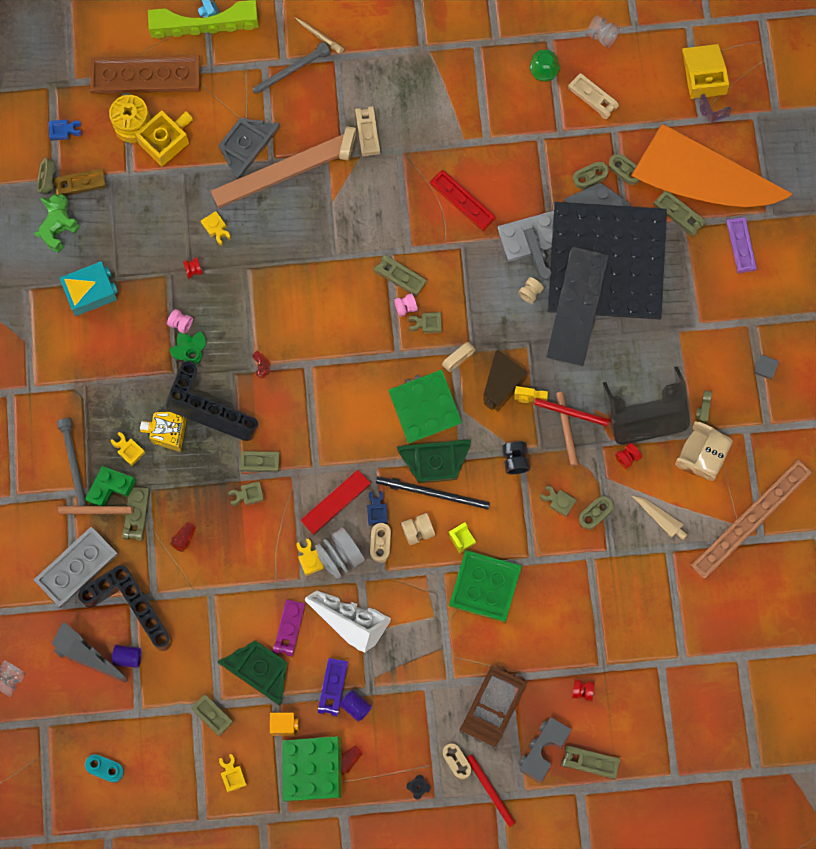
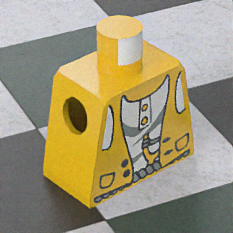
M155 412L152 422H141L140 432L150 433L149 439L155 445L181 452L187 418L172 412Z

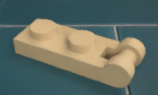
M581 73L568 85L570 91L595 109L604 119H608L611 115L610 113L619 107L617 101Z
M373 106L363 110L361 108L355 109L362 156L380 154Z

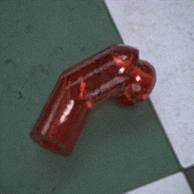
M256 351L252 355V358L258 363L256 375L259 378H264L269 374L270 362L260 351Z

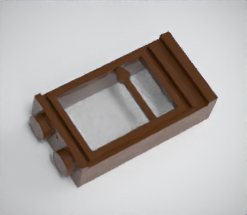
M498 665L490 667L459 729L461 734L466 733L474 737L478 742H485L491 745L494 750H496L527 687V682H524L525 679L517 674L512 676L506 673L507 670Z

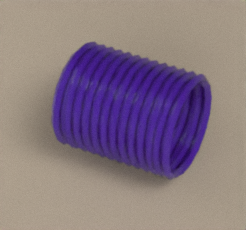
M116 644L113 649L112 664L115 666L138 668L141 662V648Z
M354 690L349 691L339 704L357 722H360L372 708V705L368 704Z

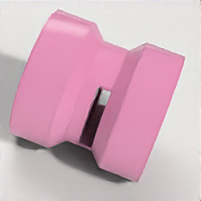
M412 293L406 295L405 298L394 299L400 317L406 315L407 312L413 313L418 311Z
M175 309L170 314L167 325L171 328L176 327L179 332L185 334L192 325L193 317L183 315L180 310Z

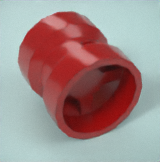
M629 443L623 451H618L615 457L624 469H628L634 461H639L642 455L634 444Z
M575 679L572 699L584 698L586 701L592 702L595 682L588 681L586 683Z

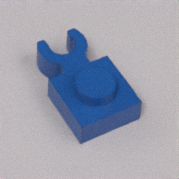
M67 119L49 121L50 140L69 139V134L81 136L80 130H74L75 127H81L80 121H73L71 124H68Z

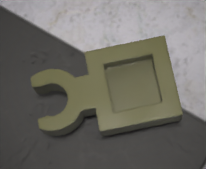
M441 312L422 313V318L420 319L416 316L409 317V322L417 323L415 326H409L411 332H416L423 328V334L442 333Z
M704 390L702 406L697 408L696 419L707 425L712 392Z
M260 481L242 485V491L240 492L237 490L228 492L229 496H237L235 501H231L232 506L239 505L241 501H244L245 506L264 502Z
M546 486L545 490L550 492V495L544 496L541 494L540 499L544 502H552L550 508L567 517L577 500L561 490L556 494L552 487Z

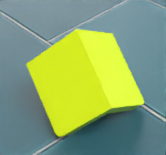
M466 522L449 531V538L459 554L476 544Z

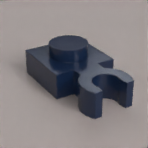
M382 491L379 492L380 496L377 499H374L372 492H369V500L373 505H367L368 526L378 523L388 524L387 505L381 504L384 499Z

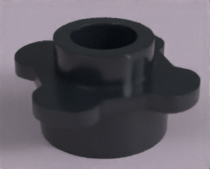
M421 775L416 776L406 786L407 790L413 793V797L416 800L421 799V796L424 793H428L431 789L430 785L425 783Z

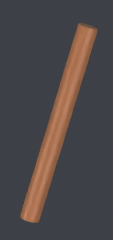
M563 392L556 393L557 403L566 406ZM560 413L570 465L574 467L578 465L569 418L568 415Z
M58 506L57 511L58 514H133L134 509L133 506Z

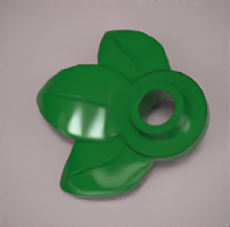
M201 331L196 333L193 338L179 332L177 346L171 347L169 351L172 357L177 360L198 364L202 359L201 351L206 345L205 337ZM196 354V357L191 359L190 355Z

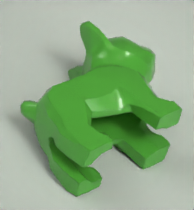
M54 194L49 199H40L47 208L48 215L38 231L34 232V235L40 237L52 251L60 253L64 246L59 239H56L55 235L63 230H68L75 234L80 226L75 219L69 218L67 212L68 199L66 196Z

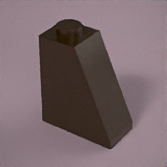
M499 350L495 352L483 394L484 404L489 409H495L498 412L515 393L516 386L520 387L527 379V372Z

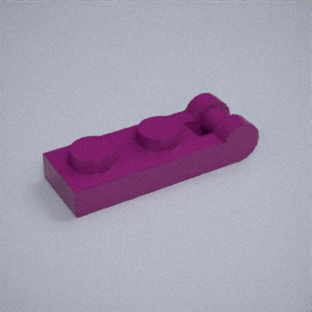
M286 599L273 653L280 654L282 652L286 653L287 656L293 657L305 610V603ZM283 640L290 641L289 646L282 645Z

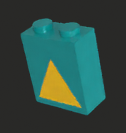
M101 261L60 277L61 284L75 316L117 300L115 294L118 291L115 283H110L109 277H111L108 266L104 267Z

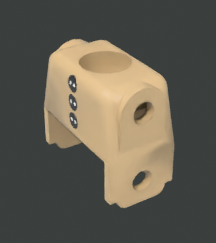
M695 421L692 428L694 431L687 439L680 458H677L675 465L690 474L714 481L733 440L714 428Z

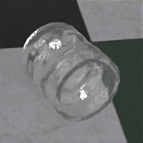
M597 15L590 23L586 36L593 40L599 39L602 45L609 48L616 40L620 27L611 22L607 24V19Z
M4 660L0 666V691L11 697L17 689L16 683H20L26 673Z

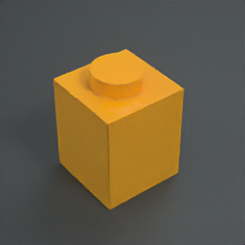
M270 713L271 736H295V730H299V718H296L294 713Z

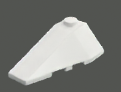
M315 591L305 598V601L342 638L363 652L368 651L377 644L391 621V618L375 609L368 608V610L358 608L356 603L340 602L338 597L320 591Z

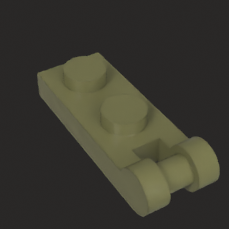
M664 191L654 202L656 208L667 209V217L683 228L691 237H694L698 233L697 230L706 224L702 217L668 191ZM690 219L694 221L693 225L688 223Z
M383 255L380 259V264L376 265L373 271L408 293H412L417 298L426 285L427 280L390 257ZM387 266L391 267L389 271L385 270Z
M133 487L128 496L127 506H133L134 511L133 514H126L122 534L124 540L135 538L136 541H143L150 494L149 488ZM131 527H138L137 531H131Z
M565 746V758L561 761L562 767L616 780L620 759ZM573 755L579 756L578 763L572 761Z

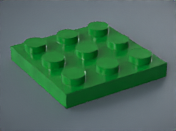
M442 369L388 389L408 444L462 423Z
M465 550L449 607L506 623L522 566Z
M341 737L282 741L284 802L341 798Z

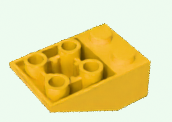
M719 44L682 48L690 99L727 95L729 81Z

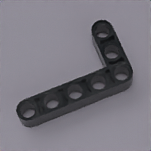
M190 361L183 362L165 404L167 410L243 441L252 440L258 428L256 418L189 392L197 373V366Z
M116 566L79 590L78 598L88 608L96 606L113 594L121 591L154 646L160 651H166L171 647V637L132 574L125 566ZM125 572L126 577L123 580H118V575ZM110 583V586L107 590H101L102 584ZM135 588L136 593L133 596H128V590ZM86 594H93L91 600L84 601V597ZM141 604H145V611L138 612V606ZM149 621H156L154 628H147ZM165 636L166 642L162 645L157 644V640Z

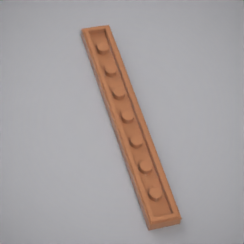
M344 134L211 190L218 209L339 158Z
M798 459L690 567L705 580L813 472Z

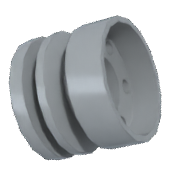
M343 527L332 534L334 544L331 545L326 539L323 540L326 546L325 550L319 543L315 545L321 563L337 580L341 578L338 571L339 568L345 575L348 573L345 566L346 563H349L355 569L365 562L358 547Z

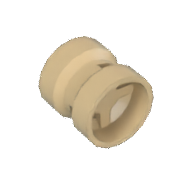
M529 277L526 281V286L522 287L518 294L523 300L533 304L537 294H541L544 287L539 281Z

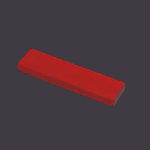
M443 169L430 181L431 186L482 231L496 220L495 215Z
M359 470L355 471L300 520L301 523L314 536L365 491L371 483Z

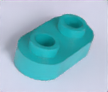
M91 755L85 761L87 772L108 782L117 783L124 776V769L119 763L100 755ZM97 761L98 766L92 768V762ZM115 768L116 773L114 775H110V770Z

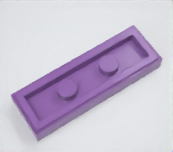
M746 218L728 219L726 224L737 273L756 271L757 267Z

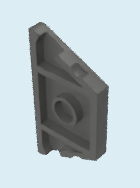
M240 118L218 145L236 179L242 177L280 128L278 122L271 124L263 123L262 120L252 121L247 118Z
M598 183L564 199V202L630 206L629 202L602 183Z

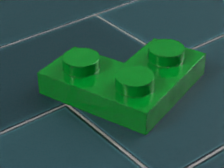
M102 466L85 500L96 506H105L112 492L128 497L136 479Z

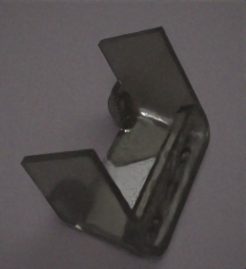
M678 366L674 367L676 383L664 387L662 399L626 407L621 397H613L607 382H603L606 409L614 439L618 444L625 445L680 433L688 429L690 420L686 383Z

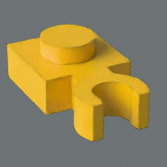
M216 211L201 220V224L210 237L216 235L217 243L220 246L223 245L220 240L221 237L225 236L228 240H231L230 234L224 230L227 228L226 224Z
M518 386L515 388L514 399L521 403L533 402L535 398L547 401V391H535L532 388Z
M119 432L118 435L121 441L117 443L112 439L111 443L115 448H121L118 454L133 466L145 454V451L132 439L126 442L125 436Z
M306 539L308 544L306 548H302L299 542L297 543L298 551L303 553V555L299 556V560L306 576L324 569L318 558L317 550L311 551L312 544L309 539Z
M232 754L229 755L231 759L229 764H225L222 758L219 759L220 765L226 769L225 772L221 773L228 793L247 786L241 767L234 768L235 758Z

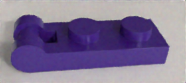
M328 658L318 713H331V716L338 717L348 661ZM327 699L334 700L333 706L326 705Z

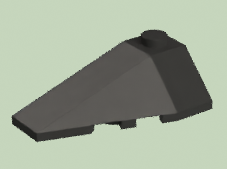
M65 622L61 624L52 641V645L55 647L53 651L61 658L65 656L73 662L126 683L128 681L122 673L104 659L93 647L89 646Z

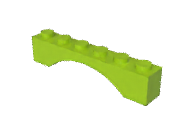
M256 0L238 1L224 12L205 18L180 16L166 8L148 10L149 32L151 38L157 39L167 36L180 37L188 34H214L219 31L233 32L240 29L252 30L259 28Z

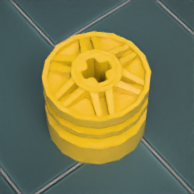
M123 95L117 98L109 110L114 131L121 140L128 143H136L135 133L151 120L145 102L134 95Z

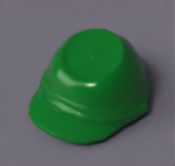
M539 50L533 55L529 69L535 79L546 82L553 80L557 76L560 66L554 52Z

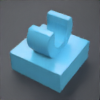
M202 0L204 6L198 9L200 16L204 18L220 13L213 0Z

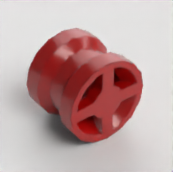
M197 257L193 258L192 261H183L188 279L192 278L193 275H203Z

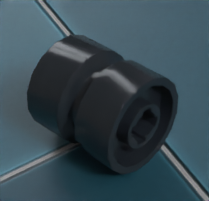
M515 441L502 446L503 457L507 459L504 462L506 474L516 475L530 471L529 458L526 457L528 455L526 442Z

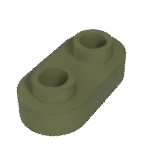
M615 154L610 158L609 169L630 185H636L641 181L637 178H630L637 165L622 154Z
M44 158L40 164L37 182L38 193L46 195L53 189L52 177L56 169L53 160Z
M595 162L576 171L573 176V184L578 189H586L604 181L608 176V166L603 162ZM600 171L602 174L597 175L596 172ZM584 179L585 182L581 183L579 180Z
M604 496L597 498L581 512L579 516L580 526L586 530L594 529L611 514L613 509L612 501ZM604 505L606 510L602 511L599 507ZM586 518H591V519H592V522H591V523H587V522L585 521V519H586Z

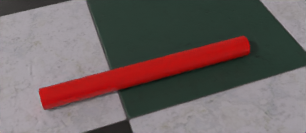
M535 398L534 401L535 406L606 427L609 423V419L539 398Z
M473 754L467 757L468 763L507 825L511 827L516 824Z

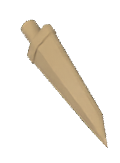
M296 18L303 27L321 41H324L331 49L339 54L344 51V48L336 41L330 39L306 22Z
M632 496L671 538L677 535L680 539L684 540L688 536L681 529L684 526L683 523L647 499Z

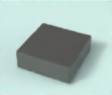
M761 355L754 374L772 380L779 361Z

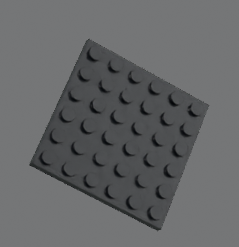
M554 202L548 312H557L571 247L609 255L596 316L661 320L667 209Z

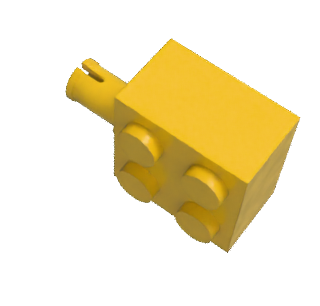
M160 111L135 133L137 143L163 167L189 144L187 135L182 129L192 122L193 118L185 111L176 121H172L163 111Z

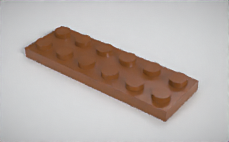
M199 55L91 58V94L200 91Z

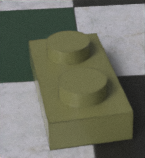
M241 451L240 471L279 472L280 453Z
M206 695L191 708L219 737L234 723Z

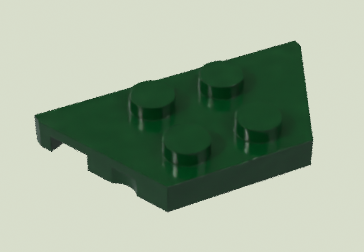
M471 439L397 446V451L418 484L457 480L471 446Z
M255 640L247 644L246 647L238 649L233 654L218 661L219 665L278 706L282 704L288 663Z

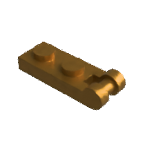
M103 169L56 177L53 179V186L56 187L55 194L68 196L106 188ZM68 184V187L63 188V185Z

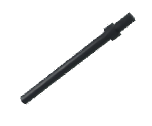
M377 476L376 484L389 486L393 490H406L489 510L490 502L401 482V479L397 478L388 479Z

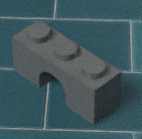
M550 717L549 721L544 720L539 729L542 733L538 739L534 737L529 746L532 750L528 756L524 754L519 763L521 766L520 772L541 784L551 767V764L543 759L541 755L542 749L545 746L553 745L561 750L572 729Z

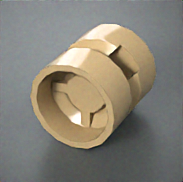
M427 513L416 516L414 521L409 519L401 522L409 546L419 543L421 538L427 540L435 537L434 529Z

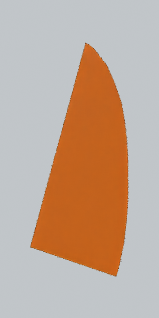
M661 124L631 175L647 184L674 194L729 206L753 207L770 205L787 199L792 195L789 191L664 124Z

